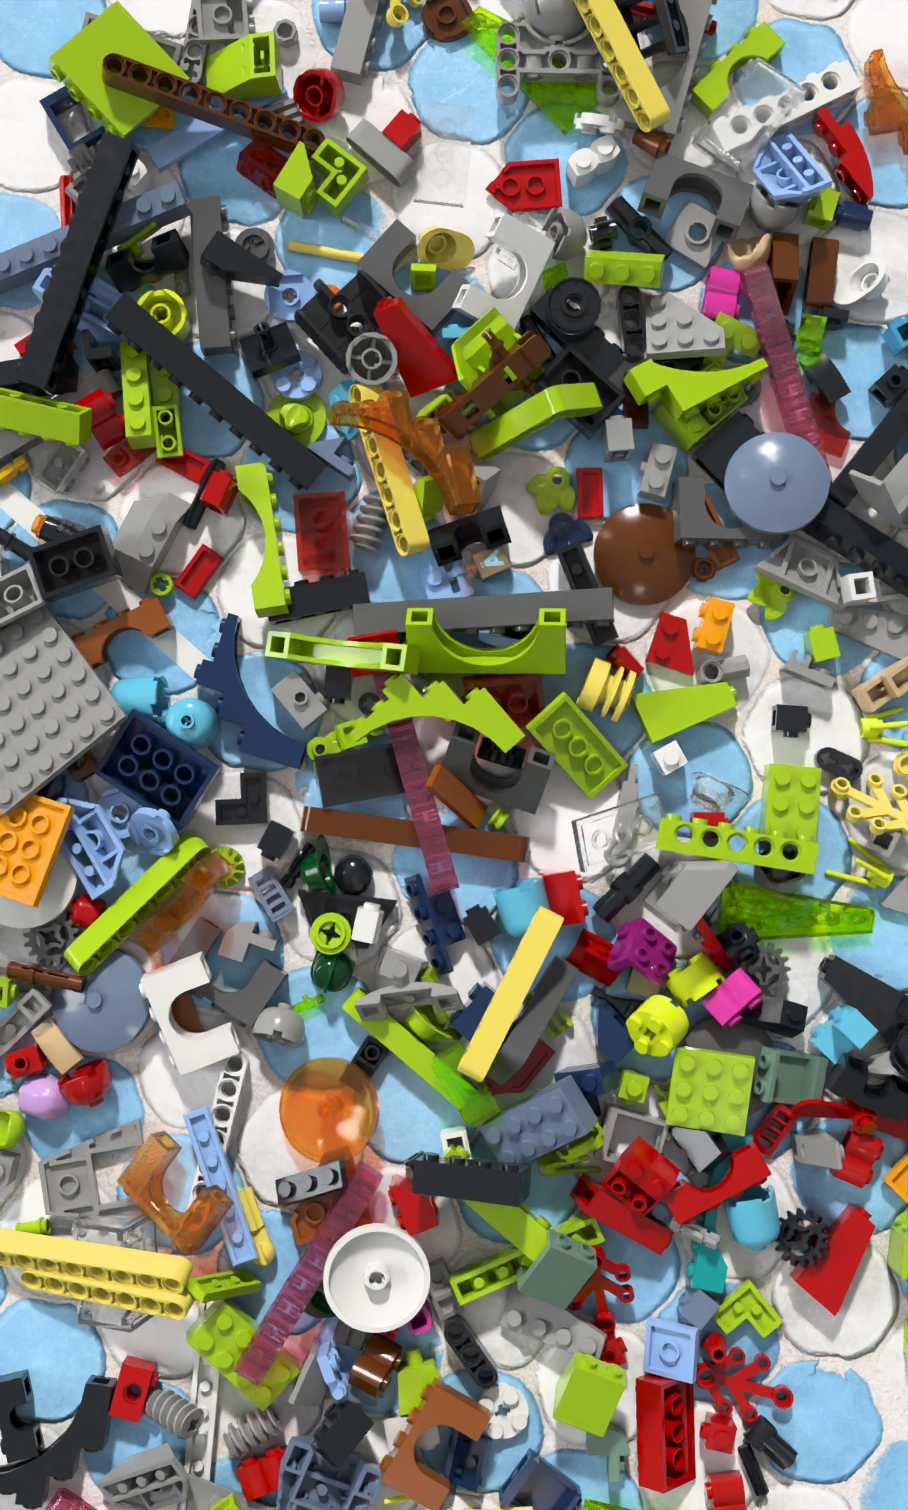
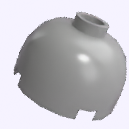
M758 183L752 191L748 207L749 213L757 227L762 231L770 232L771 230L784 229L793 223L802 202L793 203L774 200L762 184Z
M554 207L546 216L542 230L546 231V237L556 242L553 247L554 254L552 259L566 261L575 257L585 246L588 239L583 218L576 211L563 207Z
M376 332L363 333L356 337L349 344L346 352V367L350 375L357 382L365 385H379L386 382L395 372L398 363L397 351L386 336Z
M770 847L761 850L758 854L766 855L769 853ZM782 850L783 856L788 860L793 859L797 853L794 850H791V853ZM754 865L753 877L758 888L763 893L778 898L788 897L798 891L804 882L806 874Z
M278 1003V1007H268L259 1014L254 1023L252 1035L270 1043L275 1041L280 1042L282 1046L300 1048L305 1037V1024L302 1017L293 1011L292 1005Z

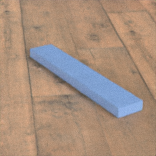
M282 84V95L242 99V101L264 109L288 96V92ZM217 106L212 108L213 111L220 110ZM234 114V115H233V116H234L236 119H238V120H244V119H245V118H244L242 115H240V114ZM195 118L145 149L161 173L229 131Z
M209 1105L184 1114L183 1118L233 1267L259 1258V1253Z

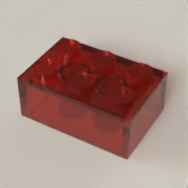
M345 490L293 494L297 560L300 575L335 574L352 570Z
M481 674L461 677L464 704L468 701L465 697L476 687L479 690L486 688L519 728H525L528 723L545 709L541 674Z

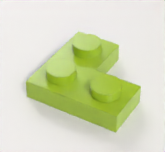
M720 311L715 323L724 328L725 355L705 356L703 363L710 365L716 360L722 366L731 347L754 358L766 334Z
M749 1278L719 1302L720 1307L712 1316L726 1335L747 1318L763 1339L783 1323L781 1317Z

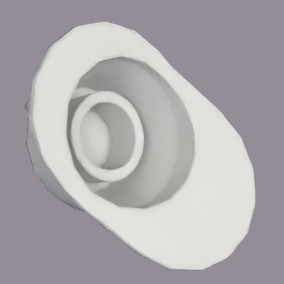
M881 256L867 258L858 267L840 279L834 287V302L838 305H849L858 300H874L878 298L890 282V278L886 273L887 265L885 259Z

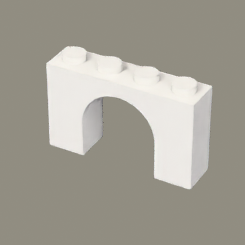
M506 212L495 213L485 237L508 250L513 255L518 265L517 283L507 296L500 299L492 297L471 284H462L452 309L477 322L494 306L514 331L517 332L521 323L519 319L523 311L531 303L532 298L530 296L534 288L542 280V271L545 264L549 263L553 257V247L556 242Z
M202 951L143 974L139 984L143 998H148L151 1005L149 1008L151 1018L154 1022L158 1021L161 1031H159L161 1041L164 1046L168 1045L171 1051L169 1055L171 1064L174 1069L178 1068L181 1076L236 1055L241 1050V1042L232 1022L205 1032L195 1033L183 1029L173 1017L171 1006L178 995L209 983L212 973Z

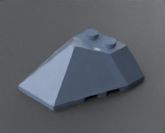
M292 1436L280 1462L276 1510H366L369 1505L372 1506L378 1499L384 1484L381 1481V1470L378 1465L353 1451L340 1468L332 1467L310 1445L315 1439L313 1436Z

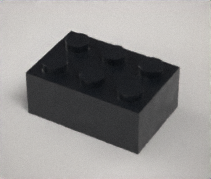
M570 344L535 380L537 382L536 386L540 391L561 384L595 383L603 409L588 416L565 418L588 440L621 407L626 398V395Z
M100 524L26 550L41 597L48 602H54L124 578L108 528Z

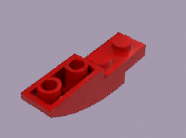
M824 107L816 113L812 121L814 132L827 143L831 155L838 158L833 168L836 178L847 186L854 202L867 206L873 197V179L863 144L849 121L839 126L827 108Z

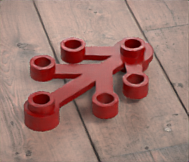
M590 1245L596 1250L598 1268L573 1298L577 1302H570L567 1307L573 1311L581 1309L584 1300L594 1291L597 1306L594 1325L605 1334H609L614 1331L616 1324L614 1314L608 1310L604 1289L619 1297V1300L623 1303L632 1302L635 1295L631 1285L624 1284L620 1286L601 1275L600 1269L615 1275L617 1281L626 1282L631 1278L630 1267L624 1263L617 1265L606 1259V1253L601 1247Z
M734 1346L729 1350L726 1360L722 1363L712 1364L704 1361L697 1364L695 1384L702 1389L709 1390L716 1402V1409L721 1416L730 1415L733 1406L729 1399L723 1397L718 1385L729 1388L741 1409L743 1419L747 1423H753L758 1418V1412L748 1402L743 1391L770 1398L780 1409L789 1408L794 1401L793 1393L784 1384L771 1387L747 1380L758 1372H764L770 1368L771 1361L764 1353H758L754 1357V1362L730 1376L722 1374V1372L734 1364H742L746 1358L744 1351L738 1346ZM735 1352L741 1353V1357L739 1359H733V1354ZM764 1358L767 1360L764 1366L758 1365L760 1359ZM703 1371L710 1372L707 1378L701 1377ZM779 1391H785L783 1398H777ZM727 1403L729 1406L727 1410L723 1411L720 1410V1405ZM753 1410L754 1414L751 1417H746V1411Z

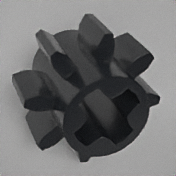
M607 216L594 218V225L589 226V237L592 246L598 245L600 250L612 248L613 241L618 240L615 221L607 220Z

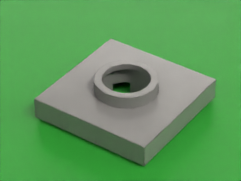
M689 199L664 238V241L673 249L674 253L702 270L706 269L722 243L720 240L709 237L715 215ZM697 224L698 227L707 231L706 237L701 241H695L690 238L688 233L690 226Z

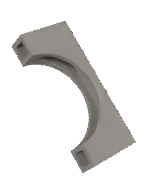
M678 0L690 51L686 52L684 63L678 74L668 84L660 88L670 109V120L652 130V132L667 134V138L671 140L674 139L676 133H681L685 118L680 116L683 107L688 108L692 93L688 92L690 82L695 83L699 67L694 65L697 56L702 57L706 41L702 40L704 30L709 31L713 15L709 14L711 4L716 5L717 0ZM622 96L617 118L625 121L626 128L640 129Z

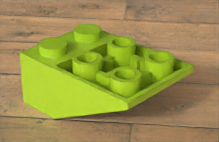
M274 31L248 34L207 56V87L239 100L282 95L281 51Z
M715 360L701 372L721 371L724 369ZM742 390L731 397L726 394L720 397L721 401L710 408H707L705 405L692 418L686 419L683 417L677 421L665 402H663L655 411L653 417L686 454L749 398Z

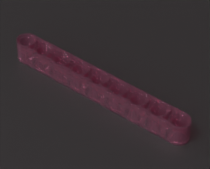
M766 263L740 271L742 289L763 358L768 364L767 371L786 433L805 439L820 452L826 462L830 484H832L831 471L770 269Z
M379 672L372 674L379 700L384 699L386 702L389 699L383 692L386 688L384 683L394 674L400 676L399 673ZM407 718L387 724V729L434 895L460 888L434 794L425 787L429 777L412 718Z
M362 1161L356 1164L347 1179L348 1188L340 1190L241 1354L234 1368L235 1373L257 1386L261 1383L323 1280L324 1265L329 1252L343 1235L354 1228L381 1183L382 1173Z

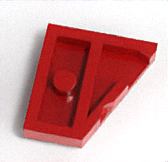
M661 612L645 661L693 676L694 667L687 620Z
M701 917L695 925L704 939L700 943L715 965H720L724 973L733 969V966L706 921Z

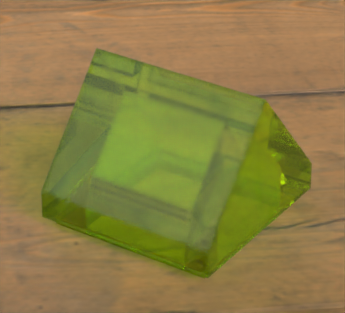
M562 262L543 270L541 282L547 292L559 281L569 278L566 263Z

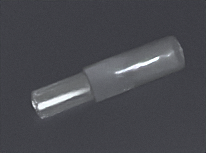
M343 215L341 218L342 224L354 229L355 232L373 242H376L383 234L347 215Z

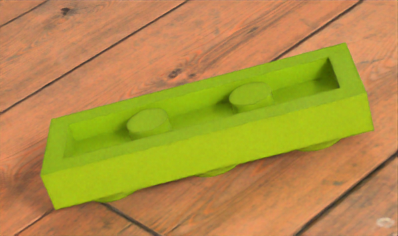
M246 1268L189 1278L185 1288L197 1301L207 1303L256 1293L259 1291L262 1283Z

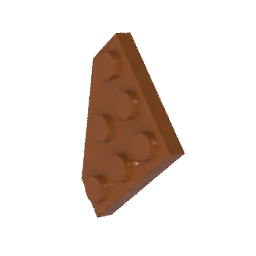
M350 1146L324 1154L319 1166L336 1161H345L348 1188L299 1202L290 1219L297 1246L372 1223L373 1220Z

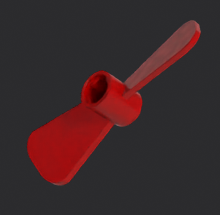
M847 1098L844 1100L843 1105L819 1099H807L800 1101L791 1108L795 1116L850 1119L854 1130L858 1133L868 1134L877 1130L908 1142V1113L901 1123H898L892 1119H885L879 1113L868 1108H862Z

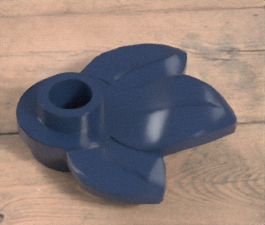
M559 512L554 514L549 520V531L543 538V547L547 555H552L556 553L555 550L578 540L581 542L593 540V533L584 521L573 520L569 514ZM560 521L566 522V528L564 530L558 529V523Z

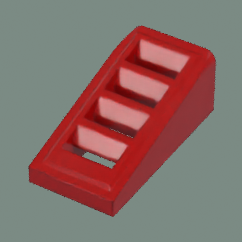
M772 1102L752 1134L753 1142L757 1145L759 1151L770 1158L799 1116L793 1115L791 1109L783 1104ZM780 1112L786 1116L785 1121L775 1116L776 1113ZM771 1120L781 1125L779 1130L769 1124ZM768 1129L776 1134L774 1139L763 1133L764 1130ZM759 1137L771 1143L769 1147L758 1142Z

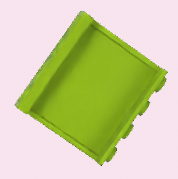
M115 1L49 57V71L57 82H62L68 88L69 94L76 102H81L87 108L89 116L95 122L99 121L105 127L107 133L126 138L162 106L106 85L102 79V65L106 55L117 53L190 81V78L118 1ZM112 67L108 69L112 73L120 72L117 68ZM141 77L133 78L136 82H145ZM165 86L159 87V89L163 92L170 91V89Z

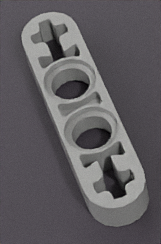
M192 0L180 68L189 76L191 72L190 65H193L195 77H192L191 81L202 85L209 44H199L198 34L193 31L194 25L197 24L196 0ZM193 47H199L202 50L201 55L197 58H192L188 55L189 50Z

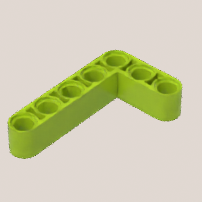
M595 383L555 385L539 392L469 435V439L475 456L485 460L499 454L557 419L592 415L602 410L603 406Z

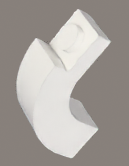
M872 571L848 574L839 579L844 606L873 605L906 598V596L895 591L889 585L873 577Z

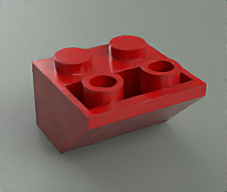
M572 869L541 875L550 910L564 917L561 926L586 922L585 916H588L589 912L586 900L580 897L579 890H583L581 875L576 874L575 870Z
M638 1136L622 1152L602 1181L601 1186L639 1217L643 1218L675 1187L680 1169Z
M396 1174L392 1176L388 1195L392 1205H397L399 1208L397 1218L401 1229L407 1230L408 1234L413 1236L439 1226L440 1213L432 1195L412 1193L413 1181Z

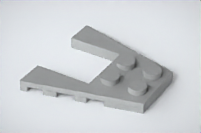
M140 1118L129 1121L38 1162L45 1215L77 1218L92 1217L102 1220L117 1219L128 1222H155L151 1195L99 1204L92 1154L143 1145Z

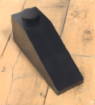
M220 231L215 233L201 254L200 264L204 271L212 276L217 275L221 279L279 287L282 283V273Z
M760 996L762 1001L752 1010L747 1008L740 1014L743 1017L739 1021L740 1023L792 1039L804 1032L808 1006L785 999Z

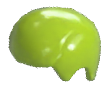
M2 1109L0 1110V1149L9 1150L16 1147L23 1139L26 1131L25 1120L18 1111Z

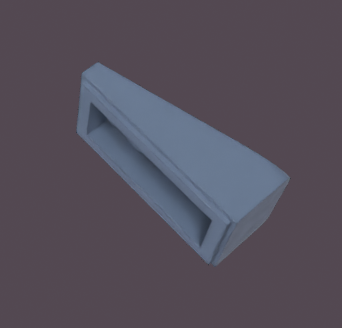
M270 865L248 878L273 923L296 909ZM269 874L271 879L259 886L257 881ZM274 883L276 888L264 895L262 890ZM279 892L281 897L269 903L267 899ZM284 901L286 906L274 912L273 907Z

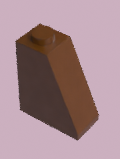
M773 232L770 257L766 266L763 314L788 316L799 282V234Z

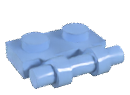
M461 560L452 562L453 570L448 572L445 571L444 565L438 567V564L419 571L428 599L471 597L475 595L474 589L469 586L466 577L468 573L466 566H462ZM457 579L460 588L459 592L453 593L450 580Z
M329 1339L320 1344L317 1361L332 1396L336 1400H340L347 1393L349 1378L346 1373L340 1371L339 1362L342 1361L339 1348L338 1346L333 1347L332 1341Z

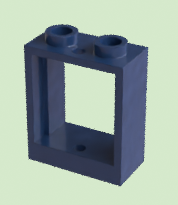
M66 86L39 101L69 151L81 143H85L87 148L91 146L94 149L96 148V144L101 140L103 132H106L104 126L97 128L72 143L56 118L81 103L76 102L71 97Z

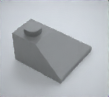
M314 1337L300 1368L301 1372L295 1379L288 1400L290 1404L320 1406L323 1398L328 1400L331 1394L317 1361L321 1344L320 1339Z

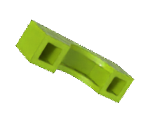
M765 21L758 27L753 26L744 36V41L740 44L735 43L726 53L727 57L722 61L717 60L708 70L709 74L703 79L699 77L690 87L692 90L690 103L709 122L728 104L731 96L728 86L730 74L744 67H752L763 71L781 54L786 42Z
M129 341L119 342L126 439L132 449L156 447L148 362L150 357L143 351L140 354L134 351L127 344Z

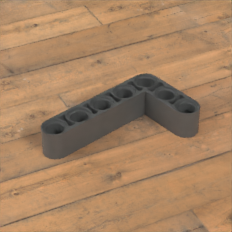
M555 955L506 1038L503 1040L486 1076L503 1086L522 1067L574 979L578 968L559 955Z

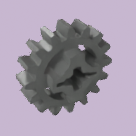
M64 912L55 919L56 921L50 927L39 926L37 928H30V932L23 934V936L29 938V942H26L24 947L32 948L28 955H38L36 962L41 963L46 959V966H52L54 960L57 965L63 964L62 958L64 957L65 950L78 938L76 934L81 931V928L73 927L72 919L67 920L69 917L67 912ZM66 928H67V930H68V932H69V939L66 938V934H65V929H66ZM46 933H55V938L60 942H50L51 938ZM37 936L41 943L40 947L37 944ZM54 948L63 949L59 954L50 955Z
M761 940L758 942L761 952L756 954L750 963L741 962L739 966H734L733 970L736 971L741 968L746 974H751L755 978L756 985L763 992L761 996H765L766 991L773 996L775 995V987L783 989L782 980L789 981V978L784 975L785 972L791 971L790 967L784 966V963L789 958L780 956L783 952L782 948L773 950L774 943L771 942L765 947L764 941ZM767 952L776 959L777 964L771 963L768 960ZM761 962L762 965L767 966V970L762 971V975L756 971L757 967H761ZM774 974H777L775 979L771 983H769V979Z

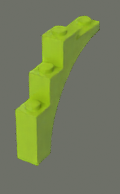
M394 674L384 683L386 688L383 692L389 699L386 702L384 699L377 702L371 708L373 713L366 719L362 716L351 725L354 730L349 733L355 741H360L374 730L394 721L412 717H440L473 727L490 738L505 753L526 736L486 688L479 690L476 687L465 697L468 701L464 704L445 681L438 683L436 680L424 690L427 695L423 697L405 674L400 676Z

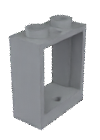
M606 1103L600 1125L603 1129L602 1140L604 1143L599 1149L593 1151L595 1158L615 1163L620 1157V1153L608 1150L617 1115L658 1126L652 1147L665 1157V1153H662L664 1142L668 1143L671 1137L670 1127L665 1124V1119Z

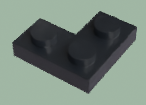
M267 772L240 773L241 799L215 800L216 825L268 824Z

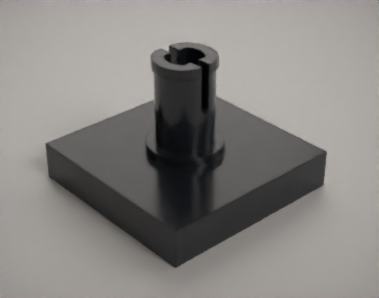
M261 322L263 331H261L259 324H257L253 328L255 334L239 340L254 379L302 361L286 322L271 328L267 322Z

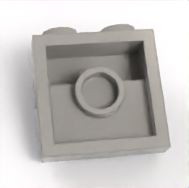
M196 0L199 44H225L226 47L242 37L254 33V24L248 23V14H253L252 0Z

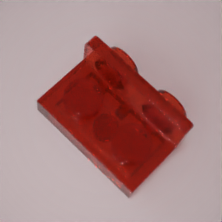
M253 140L239 152L236 170L243 177L276 199L273 184L288 158L273 147Z

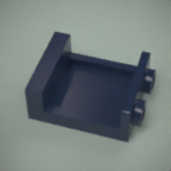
M531 1448L528 1449L499 1489V1501L507 1507L511 1503L515 1507L533 1506L534 1510H577L582 1501L580 1486Z

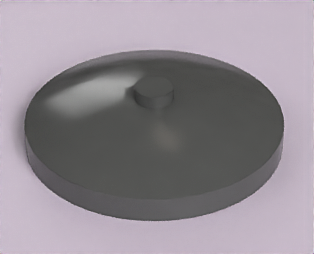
M714 1016L708 1017L692 1027L680 1046L755 1056L747 1117L759 1111L766 1103L753 1098V1086L759 1066L758 1058L761 1054L762 1046L776 1048L767 1032L740 1022L732 1028L729 1025L723 1028Z

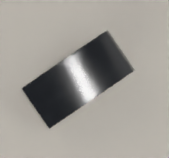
M823 350L799 362L810 385L815 383L826 406L851 393L841 373Z
M367 1035L340 1080L362 1093L389 1049Z

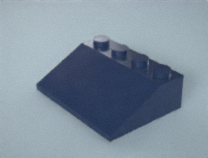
M133 708L128 715L129 718L123 723L93 773L143 807L153 808L157 811L159 809L166 810L171 816L170 821L180 831L189 825L201 806L220 766Z

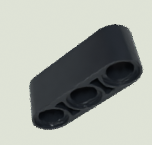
M623 285L616 298L620 346L624 352V360L634 364L642 360L647 348L640 289L637 286ZM630 295L633 297L634 302L626 303L622 297ZM633 320L637 323V327L629 328L626 326L625 321ZM632 344L637 345L640 348V352L632 353L629 351L628 346Z
M456 1314L447 1318L444 1323V1337L475 1383L483 1389L492 1388L498 1380L495 1361L463 1316ZM452 1325H459L463 1330L459 1334H452L449 1328ZM467 1347H475L478 1350L473 1356L464 1353ZM484 1368H488L493 1373L489 1377H482L479 1372Z

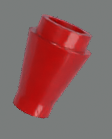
M616 644L605 657V660L611 662L612 668L618 670L620 667H624V674L626 675L631 670L637 673V678L644 670V667L638 663L625 645Z
M718 1333L707 1334L701 1342L703 1354L715 1363L724 1362L727 1357V1342L725 1338Z

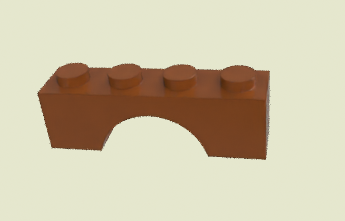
M153 597L145 598L139 602V607L130 610V608L124 609L116 614L117 618L109 622L103 620L93 626L94 630L86 634L85 632L77 633L71 639L93 669H96L107 663L108 647L118 634L128 630H138L154 639L175 628L162 600L157 597L154 599Z

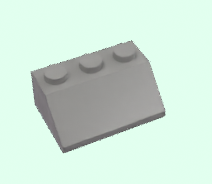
M30 563L0 577V627L47 604L48 601L43 600Z

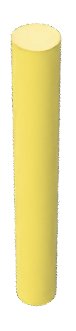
M291 240L288 246L289 251L357 263L364 255L363 253Z

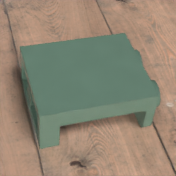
M762 1046L761 1054L758 1058L757 1077L753 1086V1098L770 1104L777 1102L793 1105L807 1099H822L828 1058L813 1053Z
M550 1229L547 1232V1245L530 1267L522 1265L517 1271L518 1291L565 1310L598 1268L595 1248L587 1243L570 1238L564 1233Z

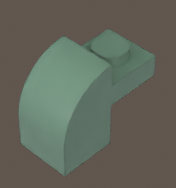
M610 1421L603 1438L586 1431V1448L588 1455L607 1456L609 1483H620V1473H624V1456H630V1449L623 1430L617 1424Z

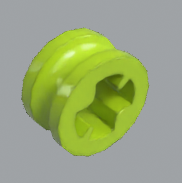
M157 573L151 578L150 588L157 596L167 597L174 591V581L167 574ZM163 579L169 583L168 586H165L167 588L165 591L156 588V584H159L158 580Z
M500 805L487 824L494 825L495 830L498 831L511 813L509 811L504 812L503 807Z

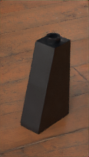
M830 954L828 958L824 957L818 967L820 971L818 977L844 1004L856 1008L878 1030L875 1035L883 1043L892 1046L896 1041V1037L908 1022L896 1013L907 995L836 955Z

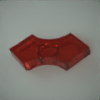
M811 392L802 418L808 420L817 432V450L841 458L851 432L843 428L836 418V401L826 406L820 394Z

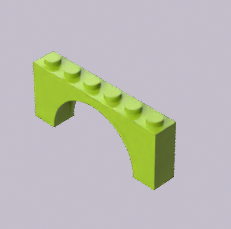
M407 608L405 623L407 645L421 649L417 673L566 674V608H539L538 620L529 634L514 644L492 649L468 646L450 637L439 625L434 608Z

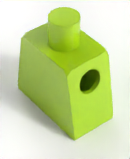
M411 1346L405 1349L407 1362L402 1363L397 1371L400 1416L409 1414L413 1407H418L422 1400L420 1394L427 1383L431 1385L434 1378L444 1382L435 1358L427 1357L422 1359L420 1346Z

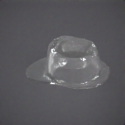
M702 772L691 774L694 787L690 800L706 811L719 812L724 810L730 802L745 803L749 801V795L736 786L719 781Z

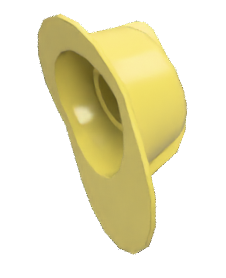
M432 226L426 229L423 234H419L417 254L423 264H437V268L452 271L453 269L458 271L469 265L474 257L475 248L472 240L461 232L441 226Z

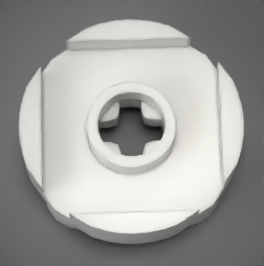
M582 112L581 115L575 113L573 125L576 130L581 131V134L596 136L597 131L605 135H612L614 139H620V134L624 132L625 121L617 118L616 123L610 122V116Z
M499 1382L492 1388L485 1389L482 1392L478 1403L490 1410L491 1419L484 1429L489 1437L492 1439H508L519 1434L527 1426L529 1415L528 1402L520 1389L509 1386L508 1383ZM502 1404L504 1408L509 1407L510 1409L504 1417L496 1414L498 1406Z

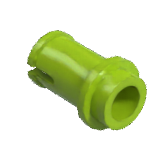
M39 1217L35 1221L16 1223L15 1231L49 1235L51 1233V1223L48 1218Z

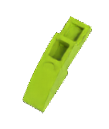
M149 363L157 458L184 456L180 389L168 379L170 374L162 368L159 372Z

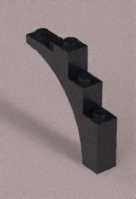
M91 1375L85 1383L81 1404L72 1423L50 1446L43 1449L39 1456L0 1465V1494L12 1495L16 1493L15 1504L23 1505L25 1509L41 1508L48 1498L50 1477L58 1481H66L74 1477L78 1470L81 1448L91 1453L98 1452L99 1450L103 1451L109 1439L112 1416L108 1414L117 1378Z

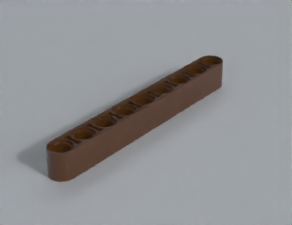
M110 53L103 59L102 79L106 85L292 154L299 141H301L305 145L308 160L312 161L311 156L325 140L324 134L317 128L123 55ZM113 67L117 68L120 72L112 73L108 69ZM141 77L145 80V82L139 83L136 82L133 78ZM165 86L169 88L170 91L163 92L159 89V87ZM184 96H192L195 101H187ZM209 105H216L220 110L213 111L209 108ZM234 114H240V115H242L245 119H244V120H238V119H236L233 115H234ZM264 123L269 129H262L258 124ZM288 132L293 138H286L283 133ZM312 141L317 147H310L307 142Z
M304 806L300 828L302 832L527 863L530 837L311 806Z

